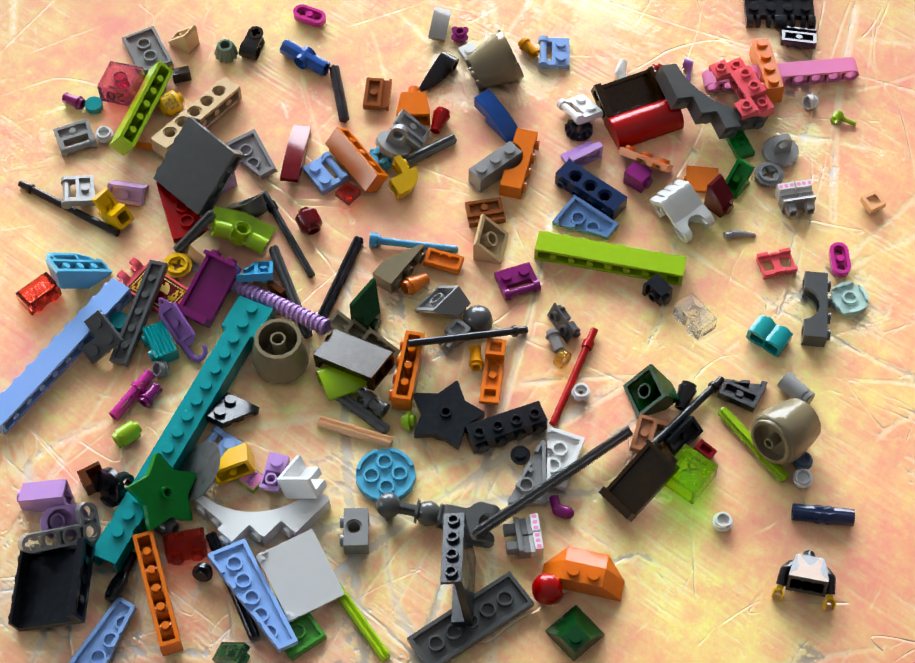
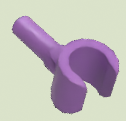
M685 58L682 68L687 69L686 78L691 81V70L693 69L694 61Z

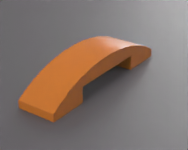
M487 338L479 403L499 405L506 340Z

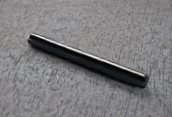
M355 236L317 313L326 319L363 245L362 237Z
M216 532L206 535L212 552L222 548ZM226 584L249 639L254 640L258 638L260 634L253 618Z

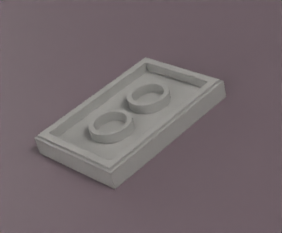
M154 26L121 37L141 78L145 77L149 69L158 61L163 62L168 67L174 66Z

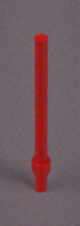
M594 327L590 329L587 338L583 340L582 350L549 422L552 426H557L589 351L593 349L594 339L598 332V329Z

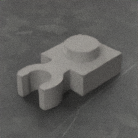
M457 317L444 329V334L446 335L471 332V327ZM453 342L446 345L447 351L452 349Z

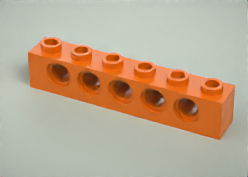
M150 530L132 535L162 655L166 656L184 651L153 531Z

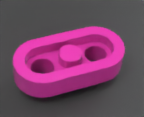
M304 4L297 5L293 9L296 21L313 27H321L326 23V15L322 10Z
M833 243L829 249L831 271L837 277H846L851 269L849 249L844 243Z

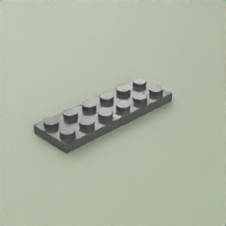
M509 571L475 593L473 626L452 627V609L407 637V642L423 663H448L533 607L534 602Z

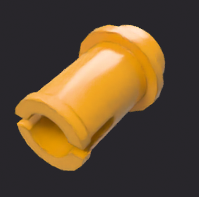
M524 37L518 42L519 49L524 50L532 59L539 55L540 50L530 43V39Z
M472 345L469 347V367L474 371H479L484 365V361L481 358V347L479 345Z

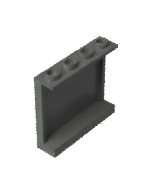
M188 117L184 121L181 131L175 137L170 150L165 154V158L157 168L153 178L193 212L203 216L207 211L214 208L244 154L238 150L231 149L200 124L199 118Z

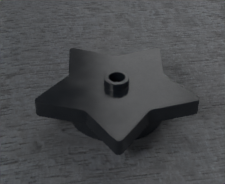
M458 381L453 382L439 393H414V400L421 415L414 431V438H434L445 441L459 450L465 433V425L485 417L483 410L465 401Z

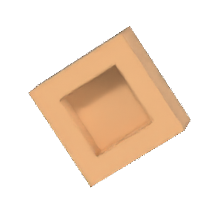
M877 190L860 198V202L870 214L885 208L887 204Z

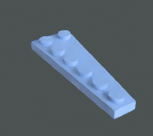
M245 538L208 553L207 558L278 653L298 645V640Z
M119 596L69 663H109L137 610L136 606Z

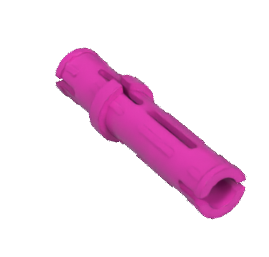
M146 369L137 381H133L132 387L109 412V415L114 420L119 421L138 396L144 394L145 388L155 378V375Z

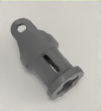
M364 387L358 389L360 396L357 397V402L365 408L371 409L379 418H383L390 409V404L384 403L377 398L375 393Z

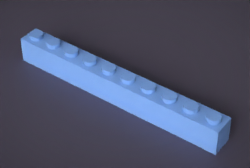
M114 278L106 282L102 289L91 297L89 303L78 311L75 318L68 322L58 335L53 337L51 343L45 349L39 352L37 358L29 363L19 376L14 378L12 384L6 390L0 393V432L6 435L83 352L81 348L95 338L84 321L97 310H102L110 321L113 314L121 312L133 299L129 287Z

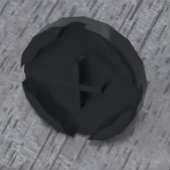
M111 467L98 471L94 482L97 493L100 492L102 496L99 497L100 500L108 507L118 506L127 492L126 487L133 483L134 477L125 471L118 473Z

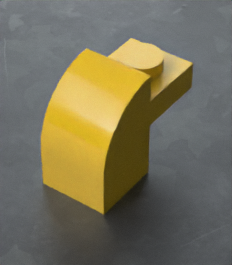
M401 155L393 158L392 166L398 176L390 179L388 185L397 201L409 195L418 180L416 166L409 169L407 160L403 159Z
M104 188L91 199L98 208L100 217L118 230H123L135 219L127 206L118 203L108 188Z

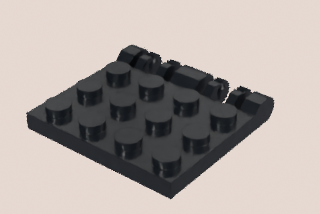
M743 0L746 28H753L754 19L756 28H760L761 20L766 21V28H771V20H773L774 28L787 26V20H789V25L795 27V20H800L801 28L806 27V20L807 28L815 29L816 27L813 0Z

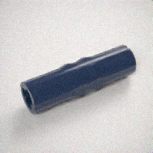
M793 503L791 520L813 522L816 524L823 523L826 525L854 526L855 509Z

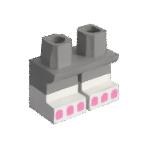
M811 179L795 181V184L794 182L777 184L775 197L781 212H786L788 218L797 216L800 209H803L806 215L814 213L816 195L813 194Z
M538 513L530 514L529 517L521 519L513 517V522L503 524L504 537L515 536V541H507L505 544L507 555H518L519 559L543 557L544 547Z

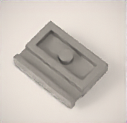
M402 109L393 122V126L402 124L407 127L409 134L405 143L417 151L422 148L421 146L427 139L430 130ZM395 131L396 135L403 136L401 131Z

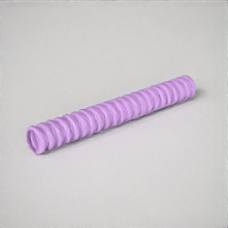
M235 281L230 292L273 308L277 314L300 323L306 328L315 330V332L321 335H325L331 327L330 319H326L315 312H311L309 309L296 305L294 302L291 303V301L277 296L266 289H262L251 282Z

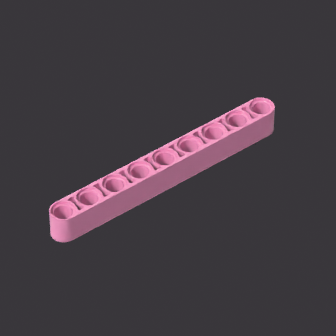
M853 57L777 63L784 86L851 81L859 76L857 64ZM751 65L750 67L752 68V70H755L757 72L760 80L757 65ZM709 69L702 73L706 92L734 91L729 84L730 79L716 82L715 76Z

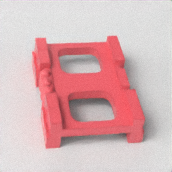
M790 248L779 249V252L770 254L768 252L759 253L756 256L763 280L774 278V276L777 277L778 275L781 276V274H796L798 271ZM789 258L792 266L782 267L780 259ZM770 261L774 269L765 271L761 263Z

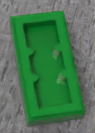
M738 131L736 136L731 139L725 138L737 159H746L755 155V151L744 131Z

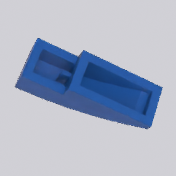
M487 89L474 97V107L485 117V122L506 143L512 142L518 127L496 96Z

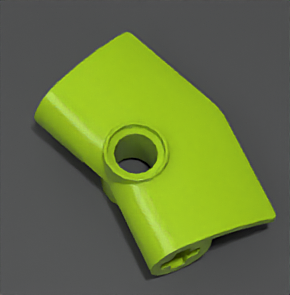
M218 206L214 207L213 212L216 214V218L212 221L211 236L230 240L237 246L245 245L259 254L263 253L275 232L274 227L246 212Z
M331 366L315 370L320 386L324 387L329 401L358 392L360 387L365 388L367 386L365 380Z

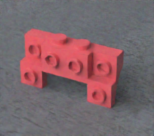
M741 57L726 62L724 59L709 65V71L715 76L716 82L730 79V86L741 100L734 103V108L738 110L742 120L756 116L765 118L774 114L775 107L766 95V85L761 83L757 72L752 70L749 65L746 66Z

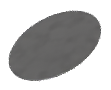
M204 441L198 444L188 454L180 471L195 472L197 474L188 494L189 501L201 497L216 478L221 454L218 445L213 441Z

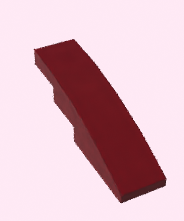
M293 125L284 156L280 181H299L305 164L311 126Z

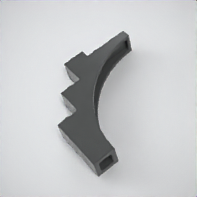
M677 64L661 65L655 76L671 110L687 108L695 124L711 123L719 139H731L736 136L738 131L760 129L769 117L756 116L742 120L737 109L713 100L691 84Z

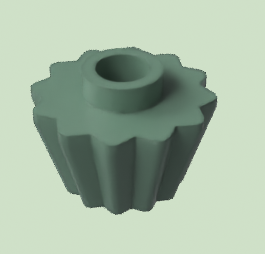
M221 39L217 43L214 55L220 62H233V59H236V55H238L237 47L229 39Z

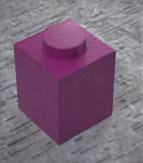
M634 160L624 172L623 183L642 193L645 188L648 189L651 186L653 171Z

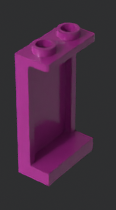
M205 249L203 253L206 256L182 301L180 304L176 303L184 317L210 329L236 281V274L240 273L242 269L237 265L238 261L231 257L225 259L221 257L222 254L214 249L210 252Z

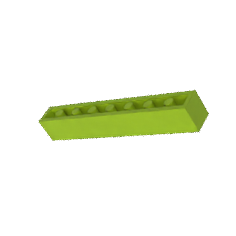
M539 231L534 251V259L645 280H649L658 274L668 284L682 286L687 257L560 235L549 231Z

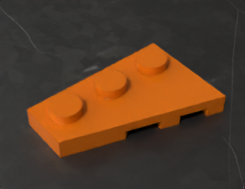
M629 145L620 147L618 154L644 162L648 166L660 168L664 172H672L673 165L669 164L670 160L662 157L659 160L652 158L653 154L645 151L642 154L636 152L637 148Z

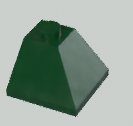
M372 278L349 305L351 320L355 319L368 330L371 327L376 331L381 325V315L376 279Z
M649 364L623 385L637 417H639V414L649 416L664 411L680 399L673 384L653 364Z
M577 605L572 607L545 630L552 640L573 661L578 659L605 635Z

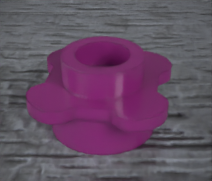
M455 26L452 28V40L457 43H463L468 40L467 33L469 29L467 27Z

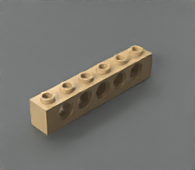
M226 77L222 78L200 98L191 103L188 108L179 113L176 118L167 123L158 133L153 135L151 138L153 151L165 158V154L170 150L175 137L181 131L183 123L188 117L199 118V123L207 129L242 99L240 86Z

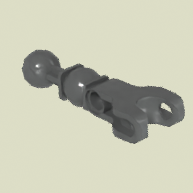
M392 492L380 495L376 501L378 513L385 518H392L398 513L413 516L415 524L418 520L424 526L436 524V528L442 530L444 514L465 512L470 532L478 527L480 523L500 512L498 506L485 502H477L468 508L449 504H440L439 507L433 501L420 503L421 499H418L417 505L401 502L399 497ZM491 532L486 533V535L484 534V536L482 535V537L480 536V539L478 538L476 541L471 536L473 546L491 548L494 545L495 539Z

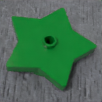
M160 453L153 454L147 473L141 479L126 487V490L138 501L140 508L144 512L146 530H153L168 519L193 520L188 494L197 474L195 472L174 470Z

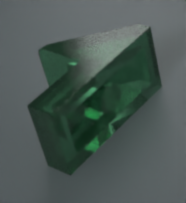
M221 642L212 660L216 663H247L250 655L247 653L250 646L245 642Z

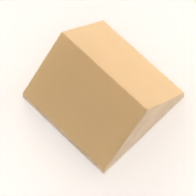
M484 214L480 216L473 244V260L501 264L509 233Z

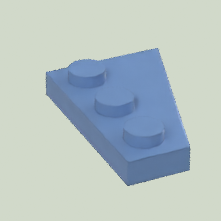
M576 195L570 199L552 221V225L608 240L619 227V223Z

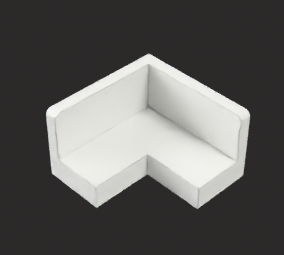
M296 455L276 479L286 499H317L327 487L324 479H318L322 474L320 468L306 467L300 455Z

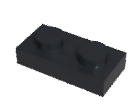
M688 416L664 440V443L673 456L678 457L703 432V429L694 416Z

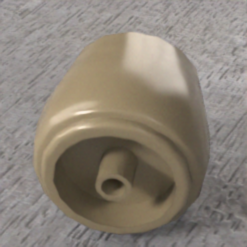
M282 318L264 322L257 329L252 346L253 365L258 375L267 382L288 384L297 380L306 371L309 364L308 345L298 326Z
M790 398L769 407L755 417L751 426V438L759 454L766 460L779 465H788L799 459L812 446L821 433V423L818 415L808 403L798 398Z

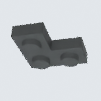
M97 310L84 321L95 338L82 347L81 350L90 362L95 364L120 344L123 338L102 310Z

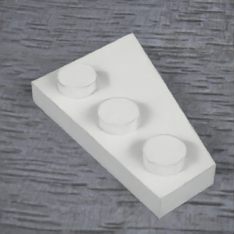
M547 426V480L578 459L585 442L584 437ZM571 477L567 478L568 480L564 481V483L562 482L558 487L556 486V489L566 492Z

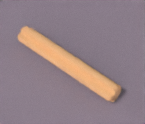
M320 416L318 420V427L387 448H390L393 443L392 436L324 416Z

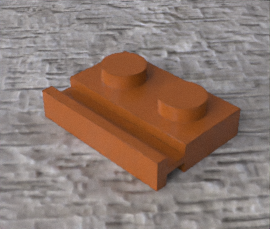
M366 78L363 99L364 110L381 111V109H386V111H389L392 79Z
M501 197L465 202L469 228L478 227L482 214L486 215L496 224L506 223Z

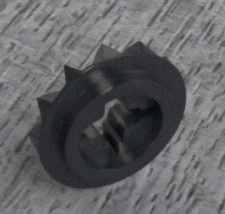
M568 119L567 124H565V134L571 140L585 141L593 134V124L590 122L580 124L581 129L577 132L579 125L573 119Z

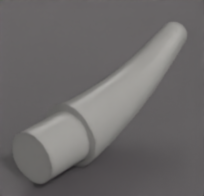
M730 230L729 232H724L723 237L726 240L740 237H756V234L741 230Z

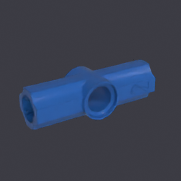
M285 39L282 42L280 53L294 60V63L299 68H308L320 76H325L331 67L330 62L317 56L312 48L308 46L303 48L289 39Z

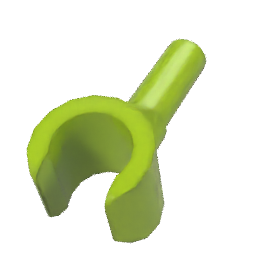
M839 110L835 111L830 118V121L834 124L842 121L856 126L857 123L844 117L843 112Z

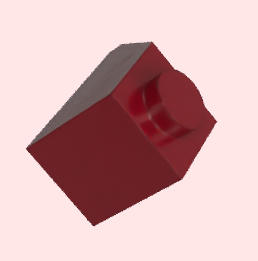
M719 174L707 185L704 205L721 218L725 214H729L734 208V195L724 177Z

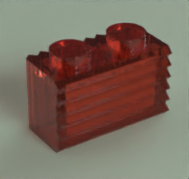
M46 271L15 294L19 303L31 315H34V313L42 311L50 302L56 301L62 295V292L55 280Z
M203 527L163 535L168 564L180 565L186 560L201 561L204 557H207L208 547Z

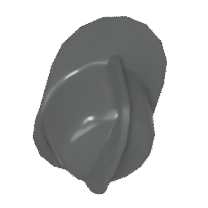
M266 191L254 197L235 202L226 208H237L239 211L246 212L257 218L267 212L263 197Z

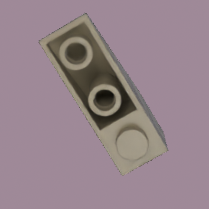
M420 244L383 260L373 272L376 285L391 294L395 289H399L404 278L410 276L414 271V267L424 260V245Z

